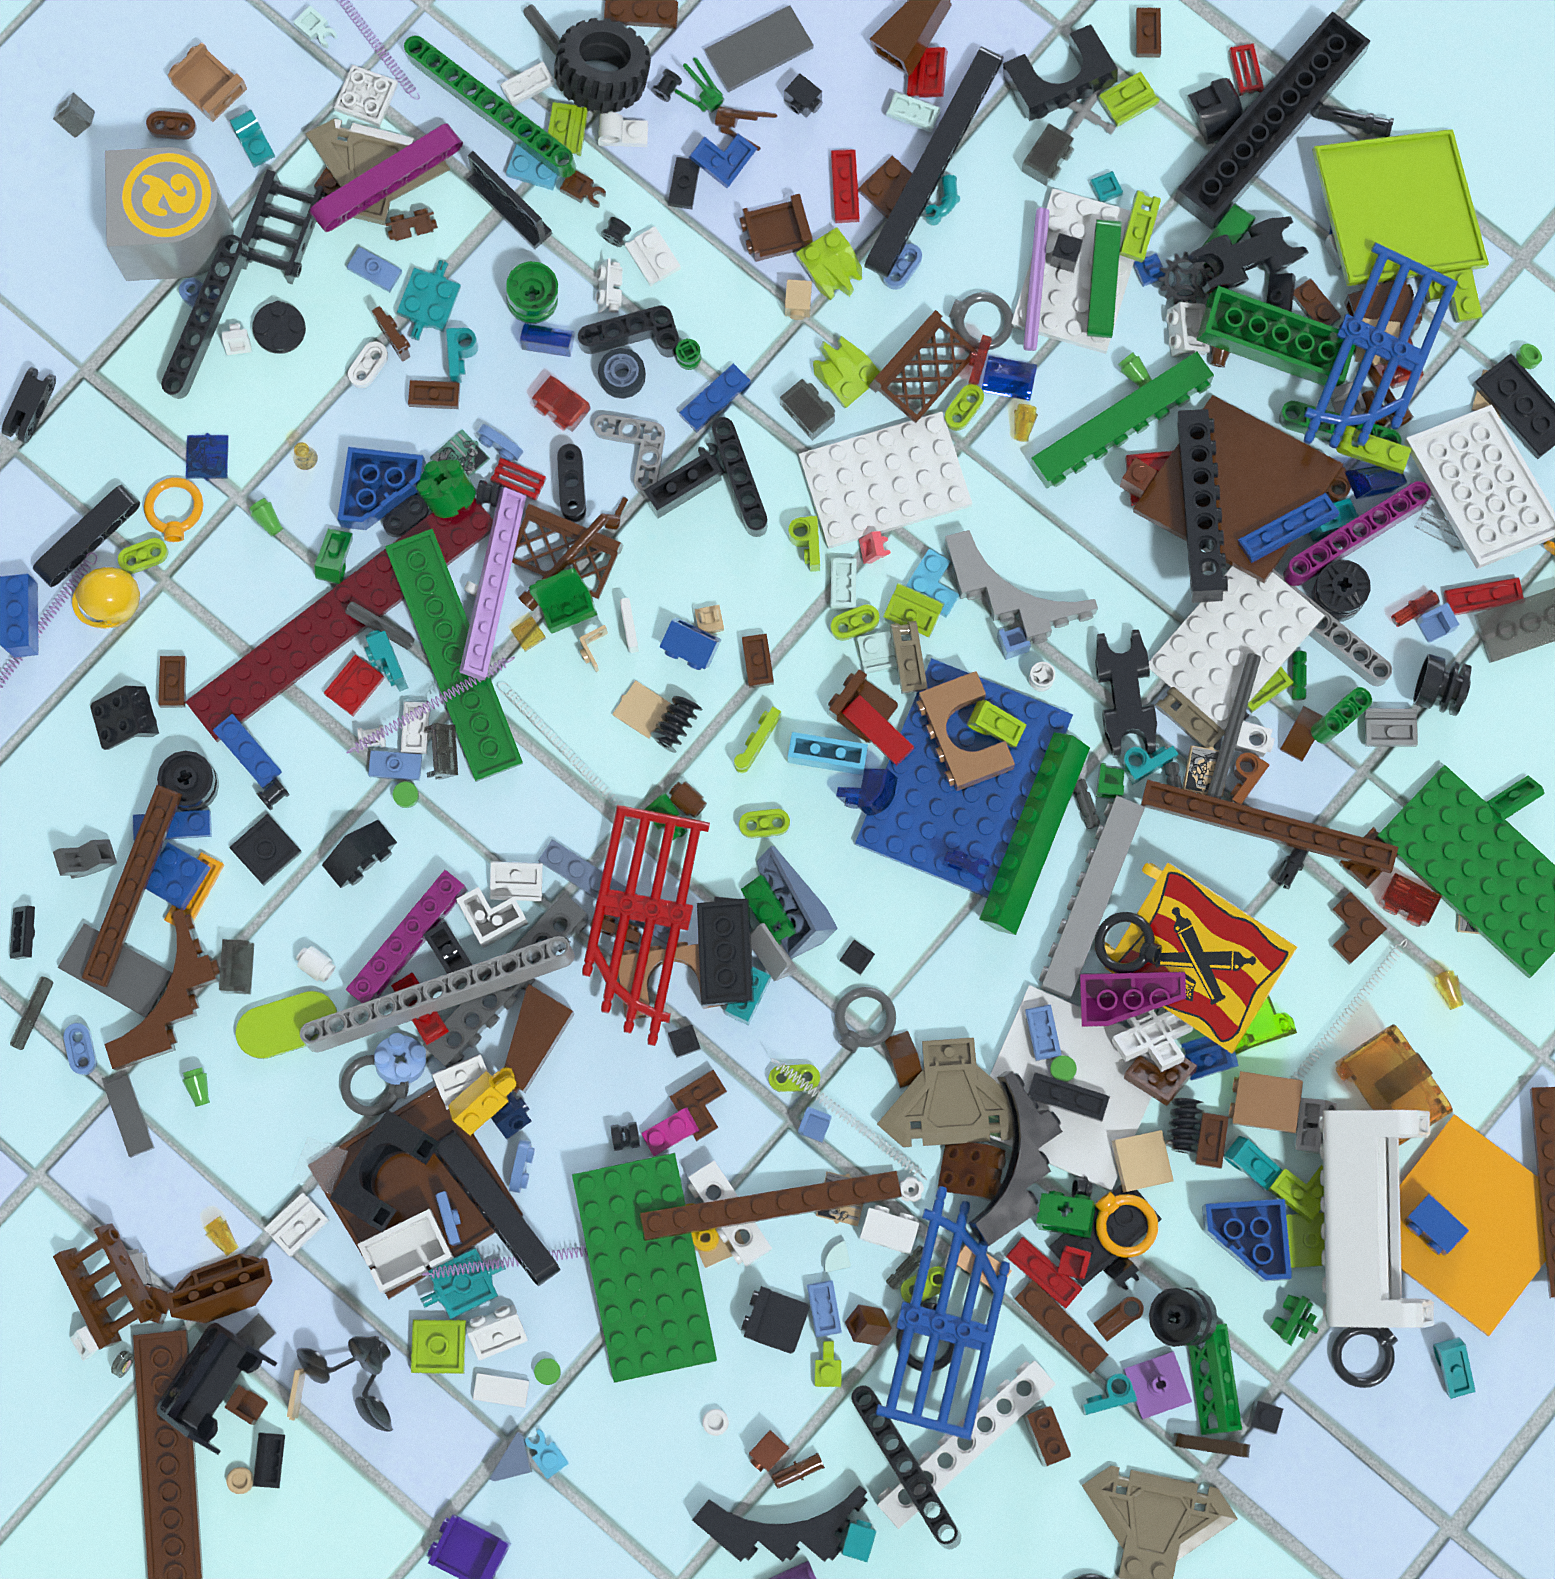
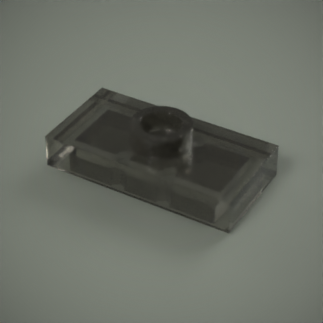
M258 1313L236 1335L260 1350L277 1332Z

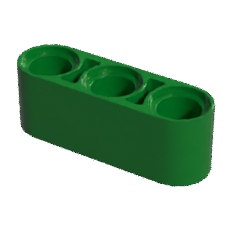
M1235 203L1203 246L1213 238L1228 234L1232 245L1239 243L1254 223L1256 217ZM1206 263L1203 265L1204 267H1210V265Z
M1357 687L1347 694L1311 727L1313 738L1318 743L1326 744L1340 734L1371 706L1372 696L1370 692L1363 687Z

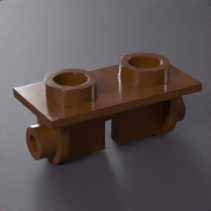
M428 208L413 211L414 216L404 218V214L389 217L390 222L386 223V226L391 225L392 230L388 231L389 239H395V242H397L398 240L412 237L411 227H415L417 236L434 232V229H438L436 219H430V215H433L434 211L429 212Z

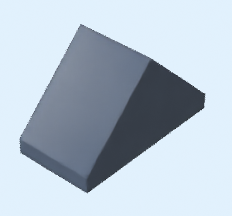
M516 1433L489 1478L490 1480L496 1482L532 1472L523 1434Z

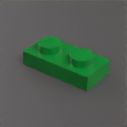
M1527 775L1488 800L1487 803L1497 817L1504 821L1543 796L1545 792L1543 786Z

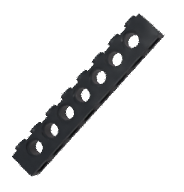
M1208 409L1180 410L1177 415L1191 601L1192 603L1223 601V591H1228L1227 576H1222V568H1226L1225 553H1220V546L1224 545L1223 530H1218V523H1222L1221 507H1216V500H1220V486L1214 483V478H1218V464L1213 463L1212 456H1216V441L1211 440L1210 436L1211 433H1214V418H1209ZM1194 436H1199V437H1201V439L1196 440V439H1193L1192 437H1194ZM1200 458V459H1203L1204 461H1202V462H1197V461H1194V459ZM1196 481H1204L1206 483L1197 484ZM1205 503L1208 506L1200 507L1197 504ZM1205 525V526H1208V527H1210V528L1204 530V529H1201V528H1199V527ZM1203 548H1209V549H1211L1212 551H1211V552H1203V551H1201V549H1203ZM1205 571H1211V572H1213L1214 574H1212V575H1205V574H1203V572H1205Z

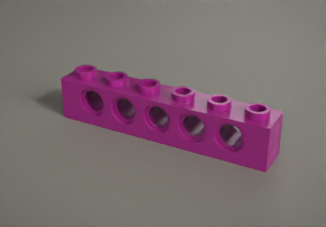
M444 870L345 990L361 1004L379 998L425 943L426 939L423 934L438 926L458 903L456 899L468 891L466 886L447 870Z

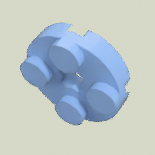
M393 1033L389 1038L383 1040L374 1052L376 1072L382 1080L390 1084L400 1085V1082H414L420 1078L425 1070L426 1050L414 1038L403 1036L401 1033ZM402 1056L406 1062L400 1061L397 1064L395 1063V1057Z

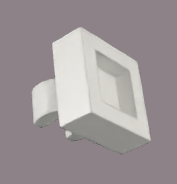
M240 323L230 324V331L222 332V341L227 355L252 352L247 329L240 330Z
M86 1326L77 1330L70 1338L82 1361L92 1357L99 1349L90 1330Z

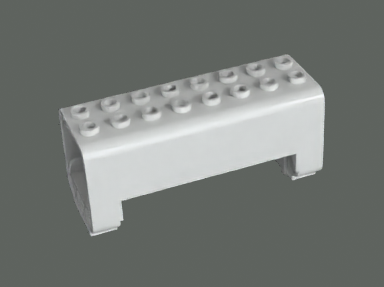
M1322 1111L1323 1117H1320L1319 1121L1320 1132L1323 1133V1143L1320 1145L1323 1170H1321L1320 1181L1321 1185L1324 1186V1197L1321 1198V1211L1324 1213L1321 1235L1322 1239H1325V1250L1322 1251V1265L1325 1266L1322 1289L1323 1293H1326V1304L1323 1305V1319L1326 1320V1326L1424 1328L1434 1326V1301H1431V1299L1402 1298L1399 1138H1428V1135H1430V1111Z

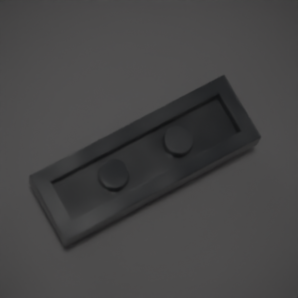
M1036 1072L1028 1092V1096L1031 1095L1037 1102L1100 1122L1103 1121L1110 1098L1108 1095Z

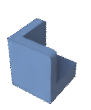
M1448 603L1421 615L1416 621L1428 643L1455 631L1460 625Z
M1022 627L1006 632L1004 629L998 630L997 639L1005 660L1030 651L1031 644L1030 641H1026Z
M807 1106L798 1129V1134L823 1143L832 1116Z

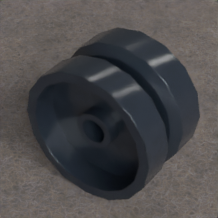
M185 750L173 753L164 760L158 771L157 782L159 786L182 794L177 807L180 811L203 810L212 804L218 794V774L207 759L197 752Z
M1193 1287L1164 1290L1155 1297L1149 1311L1150 1327L1155 1337L1163 1344L1172 1347L1194 1346L1204 1343L1214 1333L1218 1320L1217 1309L1211 1297L1203 1290Z

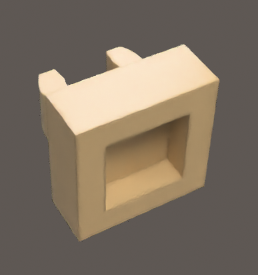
M720 605L695 609L698 628L710 634L725 631Z

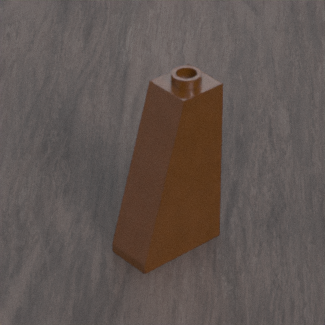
M908 0L869 39L875 54L907 76H910L952 6L951 0Z
M530 984L525 991L504 1068L512 1069L517 1084L512 1091L516 1094L519 1090L524 1093L527 1092L575 1015L573 1010Z

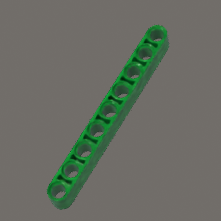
M417 35L406 39L404 50L413 66L558 176L567 178L575 173L576 163L572 152L566 146L425 39ZM421 49L418 53H413L414 50ZM439 62V65L436 67H430L433 63ZM458 76L457 79L449 81L451 77ZM476 90L474 94L467 95L469 91ZM495 104L492 108L485 109L487 105ZM513 118L512 121L504 123L505 119ZM525 132H532L529 136L522 137V134ZM543 146H550L546 151L540 150ZM562 160H569L565 165H559V162Z

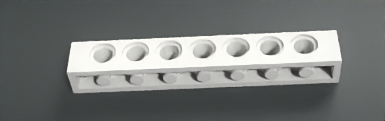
M1026 1360L1015 1370L1018 1375L1011 1382L1006 1378L996 1388L998 1391L996 1396L991 1400L987 1396L979 1403V1411L974 1423L971 1436L972 1446L966 1451L961 1450L957 1445L959 1437L945 1434L937 1442L940 1447L931 1454L928 1450L917 1460L923 1471H928L932 1474L933 1481L931 1485L937 1494L1056 1385L1035 1360L1030 1364ZM1020 1381H1026L1031 1387L1030 1393L1027 1396H1020L1016 1391V1386ZM1000 1399H1007L1010 1402L1011 1410L1008 1414L998 1412L996 1406ZM965 1417L956 1425L963 1427ZM981 1417L989 1418L992 1423L991 1429L986 1433L981 1432L977 1428V1421ZM941 1453H948L952 1457V1465L947 1469H943L938 1465L937 1459ZM901 1482L893 1490L890 1487L886 1488L877 1497L880 1500L877 1506L897 1529H900L918 1512L913 1501L908 1505H903L899 1502L898 1494L901 1490L905 1489ZM918 1484L914 1488V1494H923L926 1487Z

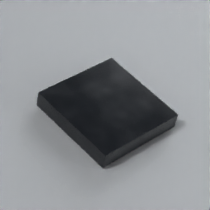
M266 814L229 847L263 886L302 853L269 814Z

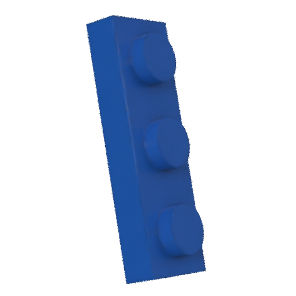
M733 363L679 412V416L697 433L749 386L751 380Z
M233 714L213 729L215 734L262 788H265L275 777L277 778L283 773Z
M211 811L175 812L165 840L212 837ZM145 814L133 815L134 841Z

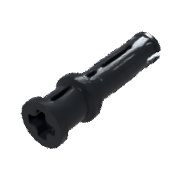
M1321 104L1317 119L1363 129V132L1367 135L1374 133L1390 137L1395 118L1386 119L1378 117L1372 112L1364 115Z

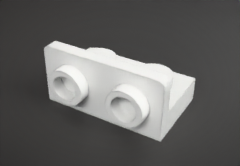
M1179 302L1167 310L1166 322L1169 329V347L1172 357H1178L1183 353L1193 354L1196 351L1200 355L1210 352L1208 344L1196 341L1205 311V304Z
M514 1304L500 1306L493 1313L486 1316H475L466 1323L467 1334L479 1361L528 1341Z

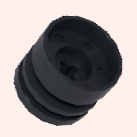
M1350 560L1334 561L1329 563L1319 574L1311 591V599L1339 622H1344L1353 618L1367 601L1371 591L1369 576L1355 562ZM1340 584H1344L1345 592L1341 591Z
M1428 653L1417 679L1413 704L1431 709L1436 699H1438L1439 712L1444 713L1449 705V714L1457 716L1469 693L1472 666L1463 664L1459 671V662L1454 661L1447 671L1445 670V658Z

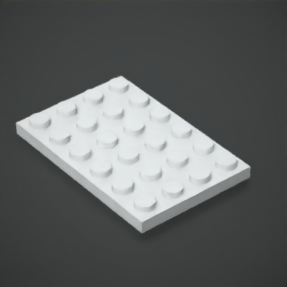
M1053 188L1047 205V209L1050 212L1038 335L1107 354L1111 338L1087 336L1096 219L1122 221L1121 247L1131 210ZM1059 233L1083 240L1074 273L1050 266ZM1119 255L1114 327L1134 264L1133 259ZM1031 261L1011 323L1013 328L1025 331Z
M1492 405L1405 439V446L1412 448L1410 452L1411 457L1476 569L1555 538V511Z
M943 412L922 417L917 423L908 421L799 454L828 549L858 541L872 531L885 533L966 509L973 505Z
M1232 566L1224 575L1228 579V591H1223V601L1201 602L1149 661V669L1169 687L1178 689L1224 731L1228 724L1247 655L1254 653L1261 656L1249 698L1250 702L1325 617V615L1273 572L1264 584Z

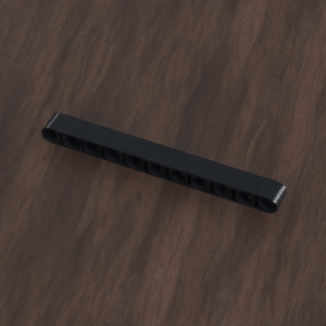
M983 46L979 48L874 243L864 268L886 278L891 273L996 77L1004 59L1003 55Z

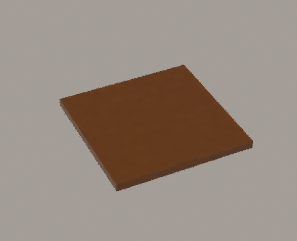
M1212 395L1203 409H1208L1209 418H1214V433L1210 434L1211 440L1216 441V456H1212L1213 463L1218 464V478H1214V483L1220 486V500H1216V507H1221L1222 523H1218V530H1223L1224 545L1220 546V553H1225L1227 564L1265 584L1292 542L1251 563L1238 545V539L1326 493L1343 469V463ZM1194 436V437H1192L1193 439H1196V440L1201 439V437H1199V436ZM1178 443L1133 508V513L1187 541ZM1200 458L1194 459V461H1197V462H1202V461H1204L1203 459H1200ZM1196 481L1197 484L1206 483L1204 481ZM1205 503L1197 504L1200 507L1208 506ZM1203 525L1199 528L1206 530L1210 527ZM1203 548V549H1202V550L1205 551V552H1211V551H1212V550L1209 549V548Z
M437 1085L393 1112L435 1140L454 1130L518 1213L523 1216V1213L474 1133L470 1136L452 1120L450 1110L446 1109ZM379 1121L308 1165L360 1253L361 1251L357 1244L381 1232L329 1198ZM435 1153L426 1165L408 1154H397L389 1158L379 1169L375 1179L376 1195L380 1200L397 1210L385 1230L430 1209L454 1258L495 1234L494 1230L440 1162ZM444 1191L448 1193L452 1210L457 1208L461 1224H458L457 1228L462 1244L456 1246L449 1244L436 1198L438 1193ZM430 1265L427 1266L428 1271L432 1269ZM420 1275L386 1292L385 1295L390 1300L428 1275Z

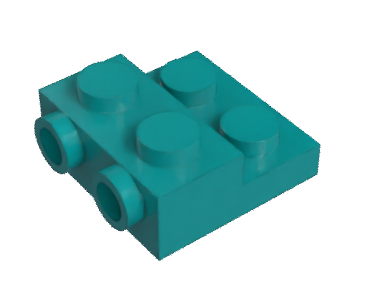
M377 630L368 633L365 637L369 646L364 647L372 667L378 666L381 673L385 672L391 687L396 685L399 692L409 689L386 632Z

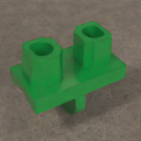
M1288 1294L1282 1307L1293 1314L1289 1321L1277 1316L1271 1325V1329L1280 1336L1284 1343L1292 1346L1297 1335L1305 1340L1309 1332L1317 1334L1319 1329L1313 1325L1317 1316L1312 1313L1309 1314L1314 1304L1303 1295L1299 1298Z

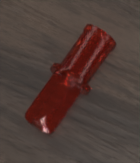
M1430 589L1419 598L1409 600L1406 607L1391 616L1394 625L1399 627L1415 617L1419 618L1428 609L1440 603L1438 595Z

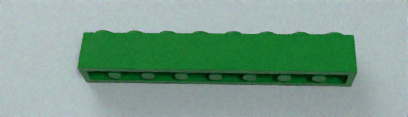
M1196 351L1031 457V468L1046 489L1052 485L1054 487L1061 485L1067 480L1066 476L1072 472L1075 474L1081 472L1088 466L1086 463L1094 458L1096 461L1103 458L1108 453L1107 450L1114 445L1116 447L1123 445L1129 440L1128 436L1134 432L1137 434L1143 432L1154 419L1162 420L1170 413V409L1176 405L1182 407L1191 400L1190 396L1196 392L1202 394L1212 386L1210 383L1213 380L1214 374Z
M1053 733L979 920L996 931L1012 935L1017 934L1080 776L1090 747L1073 735Z

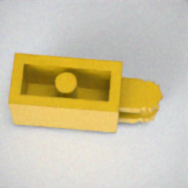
M502 1068L493 1076L485 1071L448 1105L452 1120L470 1136L509 1102L507 1095L512 1092V1089H515L517 1084L512 1069Z

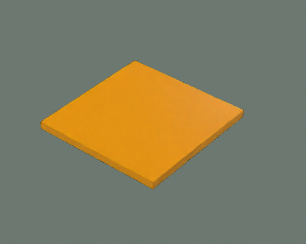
M1454 1114L1400 1184L1401 1270L1489 1337L1546 1262L1538 1177ZM1429 1194L1469 1230L1445 1256L1441 1253L1439 1255L1435 1254L1427 1246L1428 1241L1422 1235L1418 1237L1408 1229L1407 1225L1409 1223L1405 1220Z

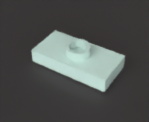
M895 92L886 116L932 133L941 108Z
M831 558V610H852L856 608L857 559Z

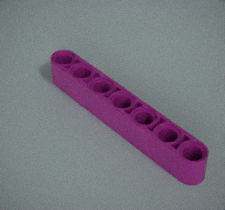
M448 123L442 124L315 203L310 209V214L324 232H330L457 153L463 146V142Z
M1416 481L1294 556L1283 572L1285 582L1291 586H1299L1321 573L1329 563L1345 558L1417 513L1429 500L1431 489L1426 483ZM1413 494L1419 495L1421 499H1416ZM1393 506L1399 507L1401 512L1396 511ZM1373 518L1379 519L1382 524L1375 523ZM1353 530L1361 533L1362 537L1356 536ZM1333 543L1339 544L1342 549L1336 548ZM1312 555L1319 556L1322 562L1316 561ZM1292 568H1298L1302 574L1295 573Z

